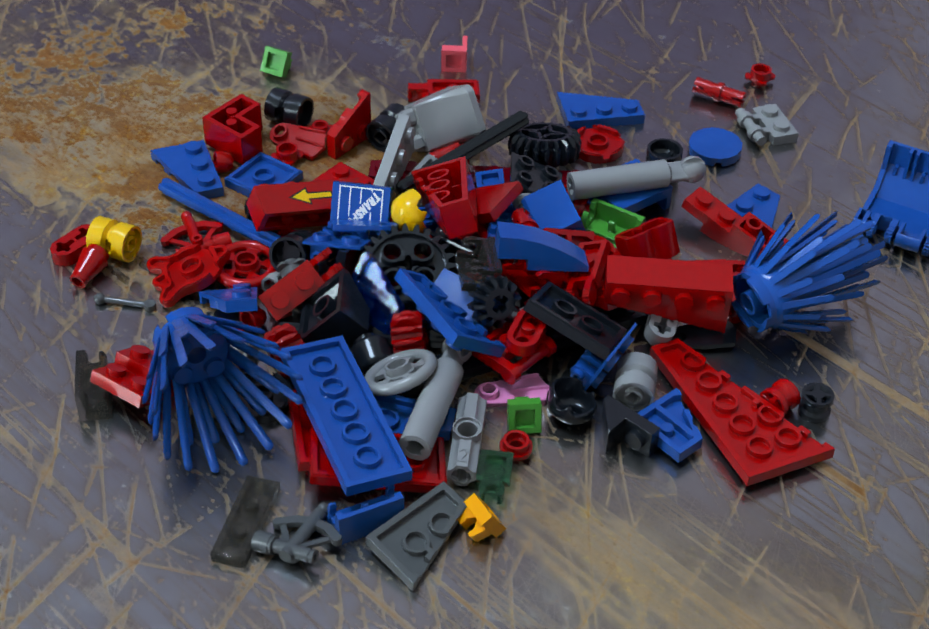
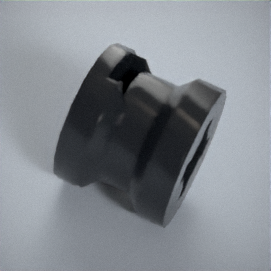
M818 382L805 385L801 394L802 400L798 406L799 415L811 423L827 421L831 413L830 406L833 404L835 396L833 390L829 386Z

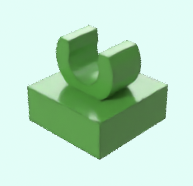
M265 46L260 71L279 77H287L288 69L291 68L292 52L272 46Z
M528 396L507 399L508 431L521 430L527 434L542 433V403L540 397L528 398Z

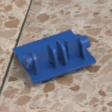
M326 226L323 227V230L313 233L302 244L310 245V259L329 247L332 251L328 257L329 261L337 255L340 248L361 251L365 245H370L371 237L378 239V236L369 235V231L366 233L333 232L332 229Z
M634 323L605 361L586 349L577 363L572 366L570 377L581 379L585 386V391L590 386L596 389L607 375L602 370L604 369L609 372L622 356L617 351L619 350L621 353H624L635 339L630 334L638 324Z

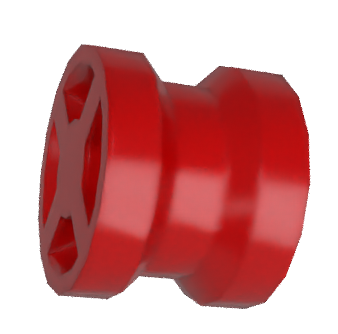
M784 378L778 379L773 383L772 388H766L759 394L784 412V415L788 410L798 406L801 401L800 392L791 381Z

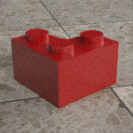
M240 94L202 117L206 145L217 151L229 152L234 160L242 165L259 152L263 153L260 103Z

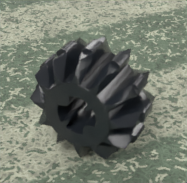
M486 275L485 282L475 281L476 292H468L469 296L474 298V300L467 304L468 309L474 311L471 315L472 318L477 322L481 321L482 326L486 328H491L492 326L503 328L504 320L509 323L513 322L512 312L520 311L515 303L522 299L520 294L515 292L517 289L516 284L511 281L508 282L507 278L502 275L496 278L492 275Z

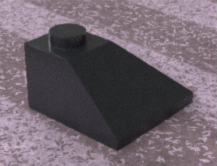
M345 268L302 302L299 334L304 343L343 335L347 345H349L360 335L368 332L370 308L349 271Z

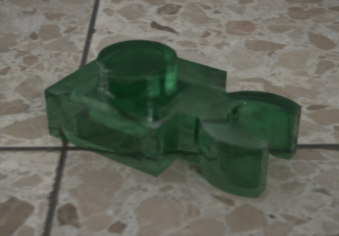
M480 449L476 483L480 484L478 497L483 501L487 493H494L497 495V504L501 505L503 503L505 487H510L513 452Z

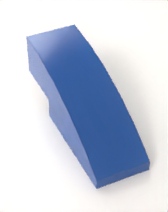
M497 222L495 246L498 259L525 260L527 270L589 271L585 251L574 243L536 227L518 223Z

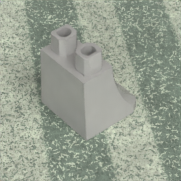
M469 84L449 86L404 106L405 110L399 112L400 114L410 115L411 126L415 128L414 152H429L457 142L469 141L486 131L475 92Z

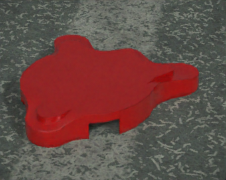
M195 244L169 256L151 257L147 261L146 266L150 273L158 274L153 279L152 284L156 290L161 291L159 300L162 306L165 308L172 307L181 298L201 291L211 285L219 277L231 254L225 245H209V249H201L199 244Z

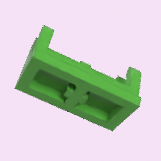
M594 198L590 203V211L583 212L581 221L586 231H594V234L606 238L617 249L614 237L625 230L638 227L645 222L646 217Z

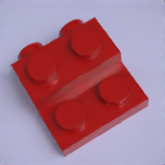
M133 345L131 348L117 351L114 363H109L107 366L92 370L90 382L138 408L150 405L153 382L145 404H142V398L154 350H150L142 345ZM171 380V397H173V396H174V391H173V384H172V380Z

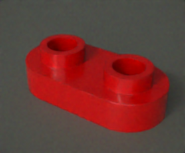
M521 309L507 332V350L519 357L534 354L547 332L548 325Z

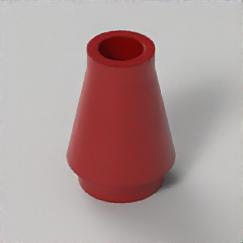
M96 244L84 247L69 278L71 283L76 287L85 288L94 277L108 266L109 254L107 251Z

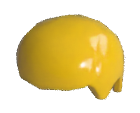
M409 189L393 200L391 218L394 223L399 224L398 230L402 231L403 225L407 224L409 231H413L414 227L419 225L420 233H424V229H426L424 219L427 211H422L418 208L417 204L421 200V195L415 189Z

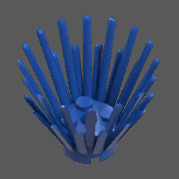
M182 307L166 315L165 317L168 322L162 329L157 325L154 330L152 342L155 349L146 376L147 381L142 398V404H145L153 382L148 422L150 425L153 424L152 435L153 440L156 441L159 436L163 391V454L165 459L169 460L171 458V380L183 464L187 471H191L193 468L190 446L194 443L186 390L207 461L213 473H218L220 470L213 443H219L220 436L206 398L241 466L247 465L248 459L228 420L229 418L238 433L245 431L246 427L236 410L262 446L268 451L272 450L273 442L233 387L260 416H264L267 410L286 429H291L293 423L235 365L272 393L279 394L281 392L298 405L303 403V399L233 347L296 380H303V376L299 372L247 344L285 360H292L293 358L289 354L278 350L280 346L277 343L241 331L245 330L257 334L266 332L261 328L243 324L244 322L210 316L209 314L206 315L197 307Z

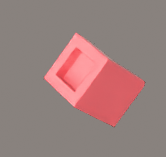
M463 36L462 46L442 45L441 72L466 73L468 36Z

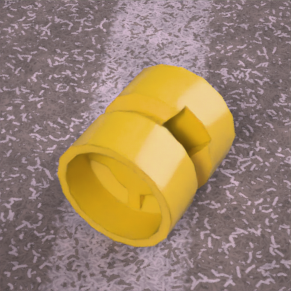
M103 216L95 217L86 234L87 247L90 244L99 245L107 251L111 258L127 263L135 259L142 243L140 227L124 222L118 223L117 220Z

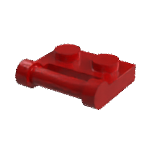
M506 321L503 324V328L495 329L486 337L491 341L499 340L506 346L507 332L513 322L509 323ZM545 334L537 351L532 355L521 358L515 364L511 363L510 360L516 355L509 352L507 348L501 357L472 351V356L500 373L506 383L513 385L521 379L522 373L543 357H550L557 352V345L552 338Z

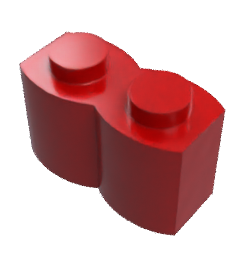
M658 217L646 221L638 227L625 230L614 237L617 250L622 256L672 260V257L680 253L674 221L669 218Z

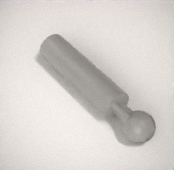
M690 155L682 161L667 162L665 159L574 171L567 174V190L570 199L574 201L669 187L670 183L685 181L696 183L705 176L706 164L700 157Z
M445 340L443 341V355L437 359V367L434 373L425 381L399 440V445L405 456L414 460H424L430 456L463 378L464 370L462 364L471 357L472 351L466 349L462 351L454 350L445 343Z

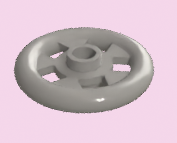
M426 349L404 350L374 364L364 377L373 395H396L413 389L426 381L437 367V358L434 353Z

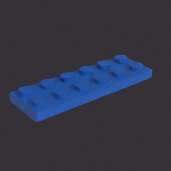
M343 335L281 348L282 352L289 354L293 358L292 360L281 358L283 364L303 376V380L300 381L292 377L290 379L297 394L303 399L304 409L345 496L412 480L413 470Z

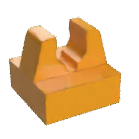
M475 493L464 501L467 508L458 519V522L465 529L475 523V527L468 533L469 537L475 542H479L490 535L497 538L506 530V527L489 505Z

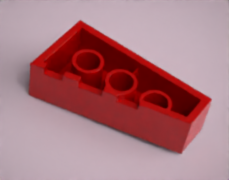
M466 156L411 171L416 190L421 195L420 202L449 239H465L472 236L474 232L479 231L475 184Z
M607 255L604 284L605 304L649 315L654 314L665 319L677 320L678 322L725 333L734 293L733 264Z

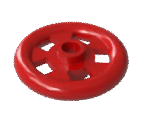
M242 240L226 245L231 254L226 264L232 263V269H222L216 280L230 289H233L232 285L238 283H250L251 287L262 288V279L269 273L276 271L269 259L270 248L255 240ZM263 254L268 259L261 261L258 256ZM261 269L267 270L265 273L261 275L257 274L260 272ZM238 275V276L246 277V278H245V279H243V278H236L235 276Z

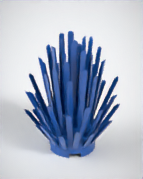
M835 211L802 236L820 218V214H815L784 245V238L795 226V220L790 222L793 217L791 212L757 258L765 242V236L760 230L741 273L733 276L736 300L731 303L740 320L748 328L751 326L758 328V333L768 328H774L801 334H808L806 330L831 331L827 326L805 323L854 321L850 317H826V315L845 314L847 311L844 309L794 311L862 297L864 292L858 290L877 285L881 282L879 280H872L839 289L868 278L870 273L866 269L883 263L888 259V256L880 257V249L885 247V242L882 241L872 246L871 243H867L868 238L863 234L873 227V222L866 221L862 224V220L856 219L823 238V236L828 234L827 231L838 222L837 220H832L837 216L838 211Z

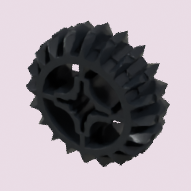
M532 122L509 136L508 149L510 156L512 152L518 155H526L539 164L557 168L558 166L572 164L575 160L579 159L582 141L578 131L570 126H564L562 123L554 124L553 122Z

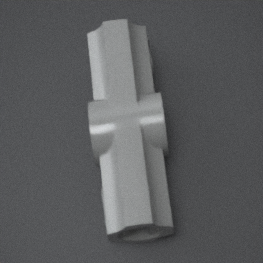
M467 393L465 396L459 397L456 418L452 425V443L447 468V479L452 480L455 485L467 486L469 483L476 481L479 456L482 451V434L487 400L481 398L478 393Z

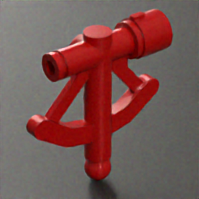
M184 211L181 214L184 225L172 229L160 239L163 247L170 244L180 246L179 249H175V252L195 244H199L201 249H209V245L226 246L232 243L228 231L214 235L216 232L224 230L223 223L214 221L195 222L189 211ZM199 231H208L204 238L199 233ZM188 234L191 243L178 240L177 238Z

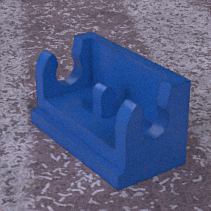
M395 484L385 487V495L336 511V502L327 504V522L332 524L342 536L341 545L366 537L404 510V496L401 491L395 493Z

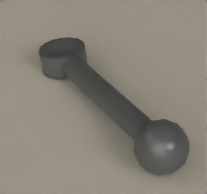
M97 293L94 296L96 304L106 302L143 307L148 312L156 309V302L153 299L137 301L107 297L103 293Z

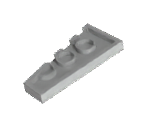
M400 113L373 185L393 187L392 196L395 192L396 184L400 181L415 150V128L411 126L410 115Z

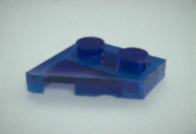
M363 252L352 274V278L370 308L369 324L388 335L391 332L390 323L393 314L401 313V311H404L405 306L374 255L370 252Z

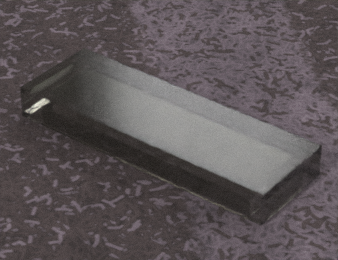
M247 475L210 553L212 562L246 568L253 552L251 548L252 537L257 530H263L280 492V482Z

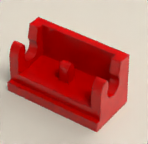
M520 259L516 263L503 264L501 269L503 274L530 298L548 281L561 288L565 274L563 271L527 270L526 261Z

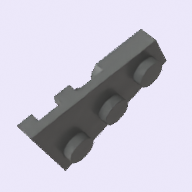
M443 481L368 534L365 544L413 591L458 524V519L467 508L464 503L465 500Z

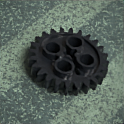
M404 224L402 231L399 232L392 225L391 234L389 235L384 230H380V240L371 237L370 246L365 245L363 247V256L359 258V265L361 267L358 269V276L362 277L360 286L367 287L366 297L375 296L374 306H378L382 302L385 303L384 312L386 313L392 307L396 308V313H401L402 310H416V303L402 292L403 288L400 285L392 287L387 283L397 282L394 277L399 268L410 269V271L424 274L433 283L444 268L456 273L457 264L453 263L455 254L448 253L449 243L440 245V234L431 238V229L428 228L424 233H420L419 225H416L413 231H409L407 224ZM424 254L428 257L422 259L418 258L416 255ZM394 255L398 258L392 260L386 258V256Z

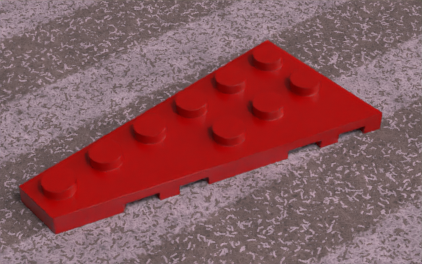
M677 338L650 347V356L657 362L658 368L673 388L680 390L682 394L681 399L746 486L833 458L834 447L827 442L820 444L810 436V430L802 425L799 427L793 425L784 418V412L747 386L739 387L731 381L730 374L723 369L718 372L706 363V357Z

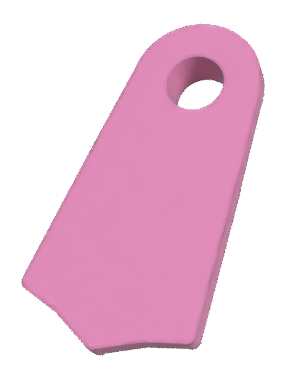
M539 373L522 375L521 379L513 385L506 383L504 380L484 382L476 387L474 393H478L481 398L487 400L486 407H507V399L528 396V398L540 397L542 405H546L550 386L542 380Z

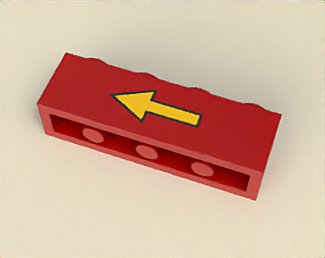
M339 178L323 181L260 184L253 187L246 205L257 232L328 225V221H330L333 181L361 183L359 178Z

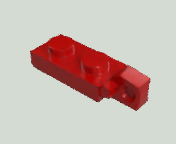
M427 79V83H408V102H415L449 86L469 84L475 92L478 103H480L479 81Z

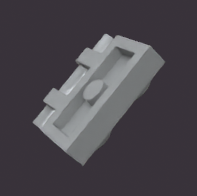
M776 104L753 107L751 113L742 107L735 111L737 122L742 128H746L748 137L751 141L756 142L757 145L762 146L767 140H769L772 146L797 142L799 133Z

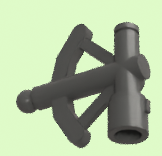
M322 502L310 516L293 515L273 519V528L276 530L280 529L282 536L279 538L276 534L257 530L252 537L251 548L253 551L267 555L277 553L284 562L297 563L301 560L315 564L319 557V551L312 548L331 543L333 546H340L342 544V536L332 524L324 521L328 515V503ZM299 527L290 539L287 528ZM315 531L326 536L307 541Z

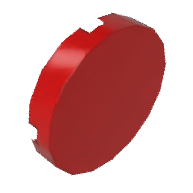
M600 124L592 125V128L588 129L584 126L577 130L582 141L579 159L594 164L613 162L622 156L625 142L617 130Z

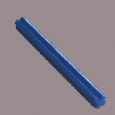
M163 178L162 182L158 185V189L170 198L216 222L223 223L224 226L251 240L258 241L269 248L273 242L282 237L272 231L257 232L253 221L169 178Z

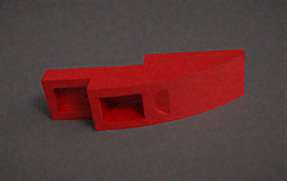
M701 186L685 198L681 206L703 223L700 230L703 234L747 257L760 230L765 236V242L757 258L776 232L750 212L743 217ZM786 238L783 240L784 245L789 241Z

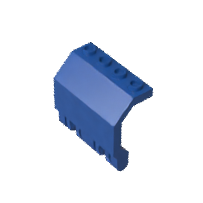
M892 140L889 141L874 188L863 208H859L853 218V221L856 219L862 220V224L866 221L873 222V227L866 232V236L872 238L876 231L880 230L885 232L884 242L890 244L895 236L894 246L919 253L922 245H924L922 255H929L928 151Z

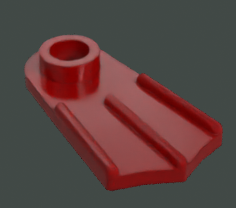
M279 123L271 129L269 134L271 141L275 145L282 142L295 143L298 146V150L303 151L304 158L313 161L320 153L326 150L327 132L324 130Z

